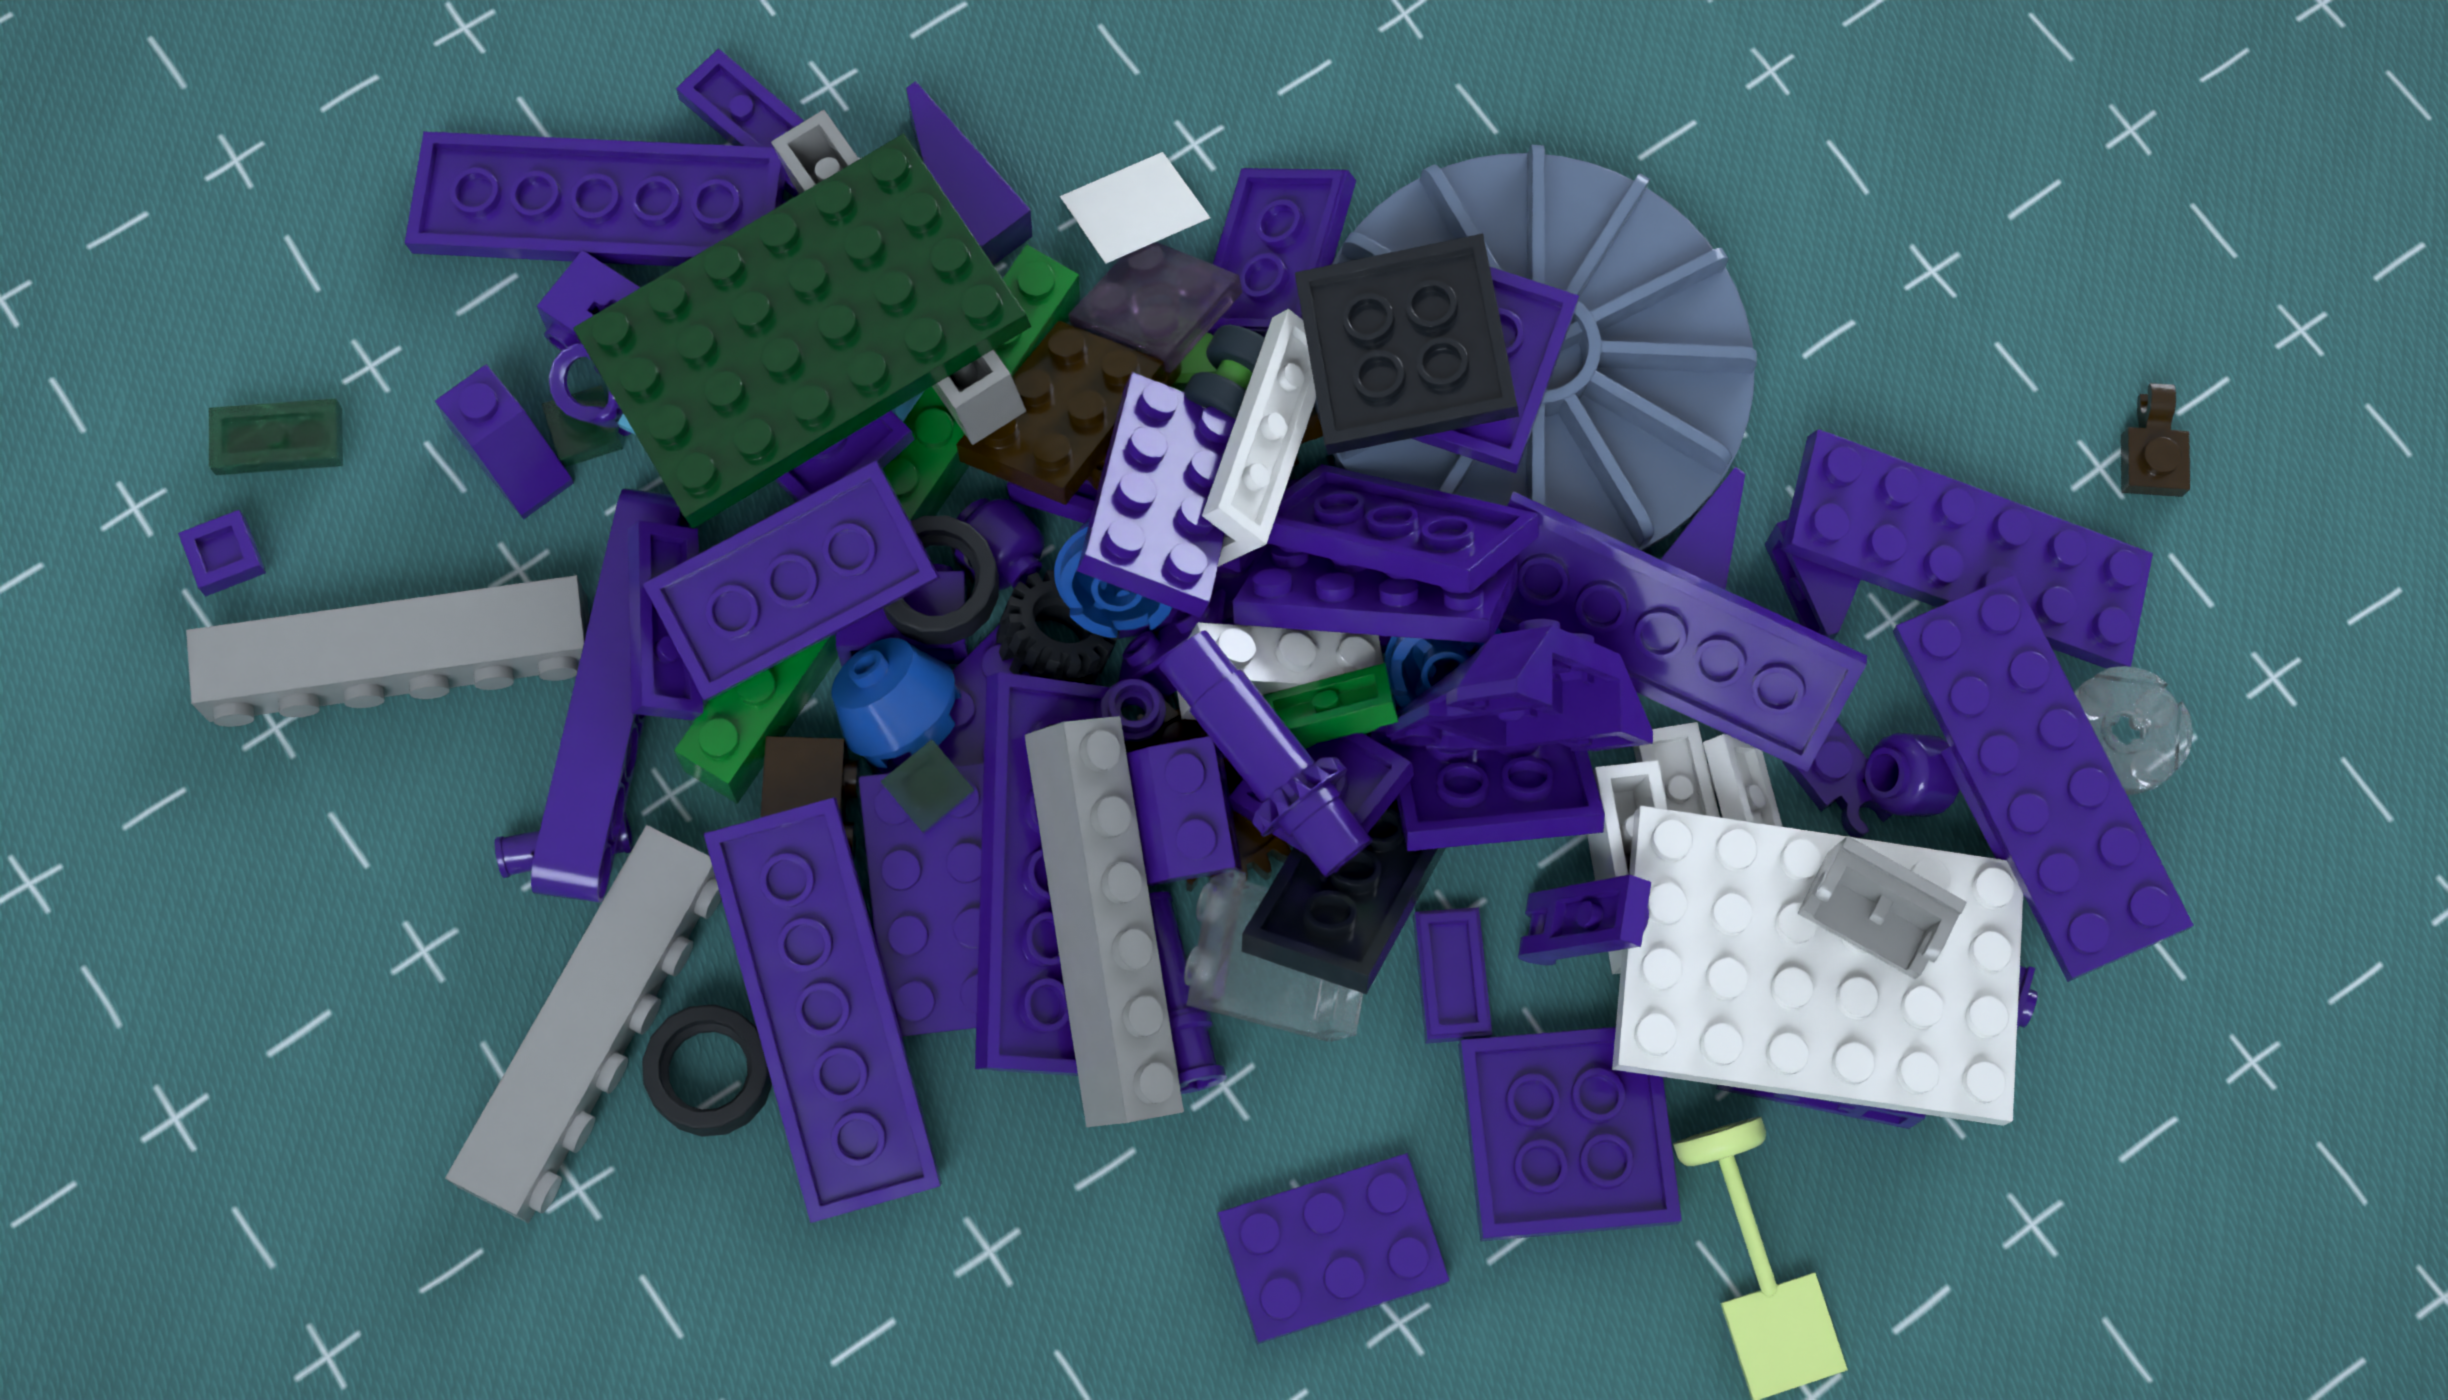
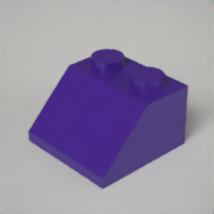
M1207 736L1147 747L1126 753L1147 886L1243 870L1232 805L1229 800L1230 794L1223 753L1213 740Z

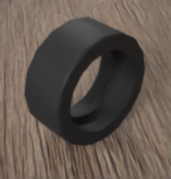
M922 516L910 521L924 548L929 546H949L965 555L970 560L975 572V586L969 600L958 610L946 615L927 616L914 611L902 598L883 608L887 620L904 636L926 645L952 644L972 636L989 620L999 598V574L987 540L970 524L950 516Z
M715 1004L690 1006L668 1017L650 1037L642 1059L643 1085L653 1106L677 1129L701 1137L727 1135L748 1124L766 1104L772 1087L757 1027L738 1011ZM716 1032L729 1036L741 1046L747 1058V1077L742 1090L731 1102L719 1108L699 1109L687 1105L676 1096L670 1084L669 1066L674 1052L685 1040L699 1033Z

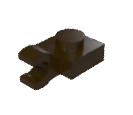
M2150 383L2148 385V394H2140L2138 396L2137 417L2139 428L2128 427L2121 434V493L2183 497L2190 490L2189 431L2171 430L2176 407L2175 385Z

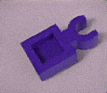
M1837 720L1808 772L1782 761L1821 812L1835 802L1842 809L1841 822L1843 828L1851 837L1861 839L1869 832L1867 825L1860 819L1859 808L1867 807L1872 809L1882 822H1885L1893 815L1883 811L1874 803L1867 786L1863 783L1866 780L1865 768L1868 759Z

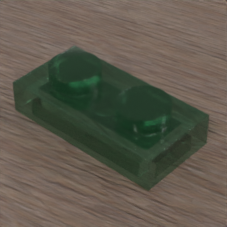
M337 399L209 408V467L215 475L343 466L342 407Z

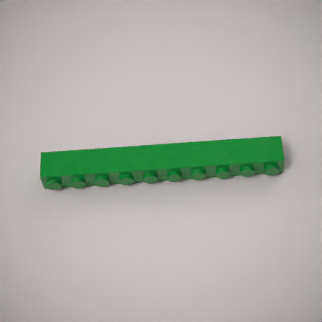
M1027 244L1003 277V281L1026 313L1031 327L994 349L1011 376L1017 372L1058 321L1068 323L1080 306L1079 274ZM930 387L922 393L903 421L912 431L915 440L883 468L910 521L922 516H936L970 466L960 462L956 446L964 436V432L933 387ZM836 634L709 700L703 708V714L695 719L674 749L684 772L738 804L764 766L766 736H785L839 657L836 649Z

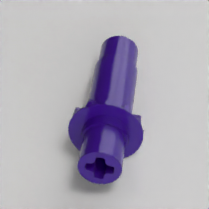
M1206 630L1186 640L1163 660L1159 668L1191 707L1190 713L1262 802L1260 808L1255 812L1252 823L1263 837L1282 828L1288 837H1294L1324 877H1328L1340 869L1372 842L1373 839L1340 799L1342 795L1334 786L1344 776L1347 769L1337 757L1320 758L1315 762L1243 670H1237Z

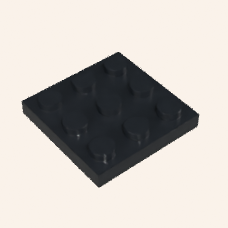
M1483 233L1295 272L1324 443L1328 455L1519 417Z

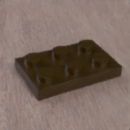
M1058 321L1012 376L1026 412L974 445L971 444L964 434L956 444L959 460L962 463L1067 505L1108 452L1123 390L1132 372L1162 383L1163 380H1166L1164 361Z

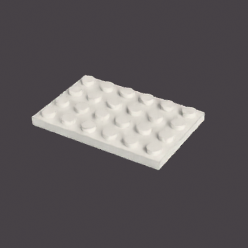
M1640 806L1634 812L1629 875L1631 874L1651 882L1648 901L1649 920L1643 933L1641 947L1622 950L1612 1070L2004 1126L2013 1121L2023 892L2007 860L1851 837L1967 902L1937 960L1934 963L1929 960L1921 976L1914 979L1797 914L1827 853L1847 836Z

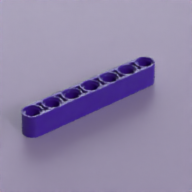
M624 488L619 495L534 852L531 871V888L534 894L601 903L605 897L646 715L631 714L628 528L638 520L688 527V521L671 494Z

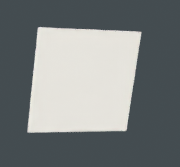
M1163 152L1060 196L1105 264L1210 219V216Z

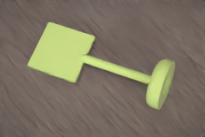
M1760 1116L1724 1125L1673 1143L1679 1161L1686 1166H1697L1719 1161L1761 1289L1720 1303L1752 1400H1760L1848 1370L1816 1273H1810L1776 1284L1734 1155L1753 1149L1764 1142L1766 1130Z

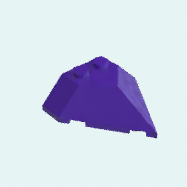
M1549 619L1526 620L1520 623V631L1494 634L1476 653L1451 673L1397 711V723L1381 726L1365 734L1385 747L1390 745L1426 746V750L1530 751L1532 746L1559 743L1570 747L1571 751H1601L1653 744V730L1621 655L1595 644L1593 636L1569 633L1560 628V622Z

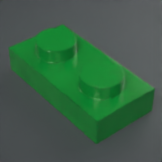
M1386 663L1262 695L1305 749L1316 743L1355 733H1368L1381 726L1398 722L1392 683Z

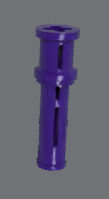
M1150 893L1149 898L1181 1094L1197 1092L1222 1083L1227 1079L1224 1066L1217 1065L1208 1032L1213 1026L1211 1015L1204 1007H1199L1172 906L1173 899L1171 893Z

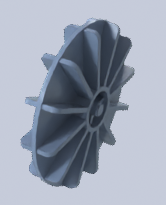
M1532 144L1528 153L1477 157L1451 164L1441 169L1436 164L1423 169L1420 178L1399 189L1379 204L1348 235L1332 264L1483 233L1490 267L1579 295L1577 308L1517 473L1413 439L1333 454L1335 465L1337 468L1504 506H1507L1514 491L1644 552L1667 538L1686 523L1710 498L1726 475L1737 454L1749 421L1754 393L1757 352L1753 349L1748 319L1739 293L1725 267L1729 258L1722 248L1713 249L1695 226L1671 204L1649 190L1647 187L1651 179L1641 173L1633 181L1615 171L1589 162L1563 156L1546 155L1544 145ZM1316 397V400H1315L1314 405H1315V410H1316V412H1317V414H1318V418H1319V421H1320V424H1321L1320 414H1319V409H1318V403H1317V397Z

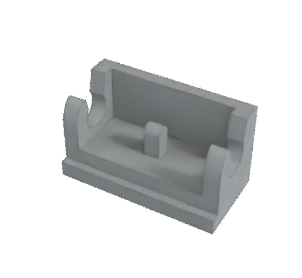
M1847 836L1827 853L1797 914L1916 979L1921 976L1929 960L1933 963L1937 960L1967 902Z

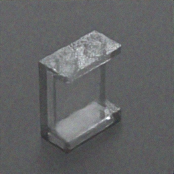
M1234 869L1210 878V882L1203 887L1197 903L1196 916L1198 921L1202 922L1198 946L1192 949L1185 966L1184 980L1185 984L1190 986L1186 1005L1326 1042L1356 1036L1363 993L1241 952L1242 933L1269 888L1246 882V873Z

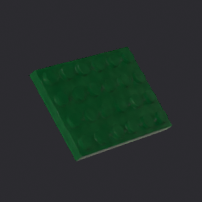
M903 133L573 327L682 514L692 529L1029 329L1031 325L1026 313Z

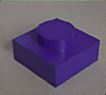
M240 510L178 533L198 589L205 597L266 574L247 520Z

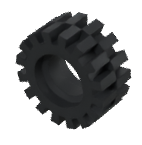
M1047 570L1043 581L1036 572L1027 577L1025 584L1020 581L1016 585L998 624L996 643H1002L999 650L1002 661L1014 658L1009 668L1013 674L1020 675L1025 670L1032 677L1075 683L1084 682L1091 685L1095 682L1098 674L1102 673L1118 639L1120 630H1118L1117 638H1109L1089 632L1078 625L1070 617V608L1059 595L1055 584L1054 570ZM1053 620L1060 622L1072 629L1080 642L1064 643L1056 641L1045 635L1037 626L1036 621Z

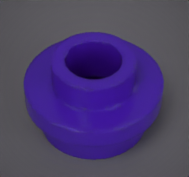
M1140 679L1122 680L1111 686L1103 697L1101 718L1120 716L1125 742L1137 743L1148 740L1161 729L1166 714L1164 698L1160 691L1149 682ZM1128 705H1137L1142 708L1145 715L1138 721H1130L1124 718L1121 710Z

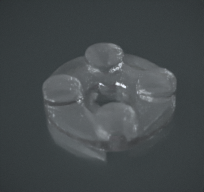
M2124 666L2108 668L2096 674L2093 678L2082 683L2074 693L2126 794L2134 795L2159 787L2183 764L2188 757L2192 745L2193 728L2190 714L2183 701L2180 703L2176 702L2173 695L2165 689L2168 684L2149 671ZM2120 716L2129 718L2130 728L2140 731V739H2133L2128 745L2118 741L2117 736L2113 735L2111 726L2119 722Z

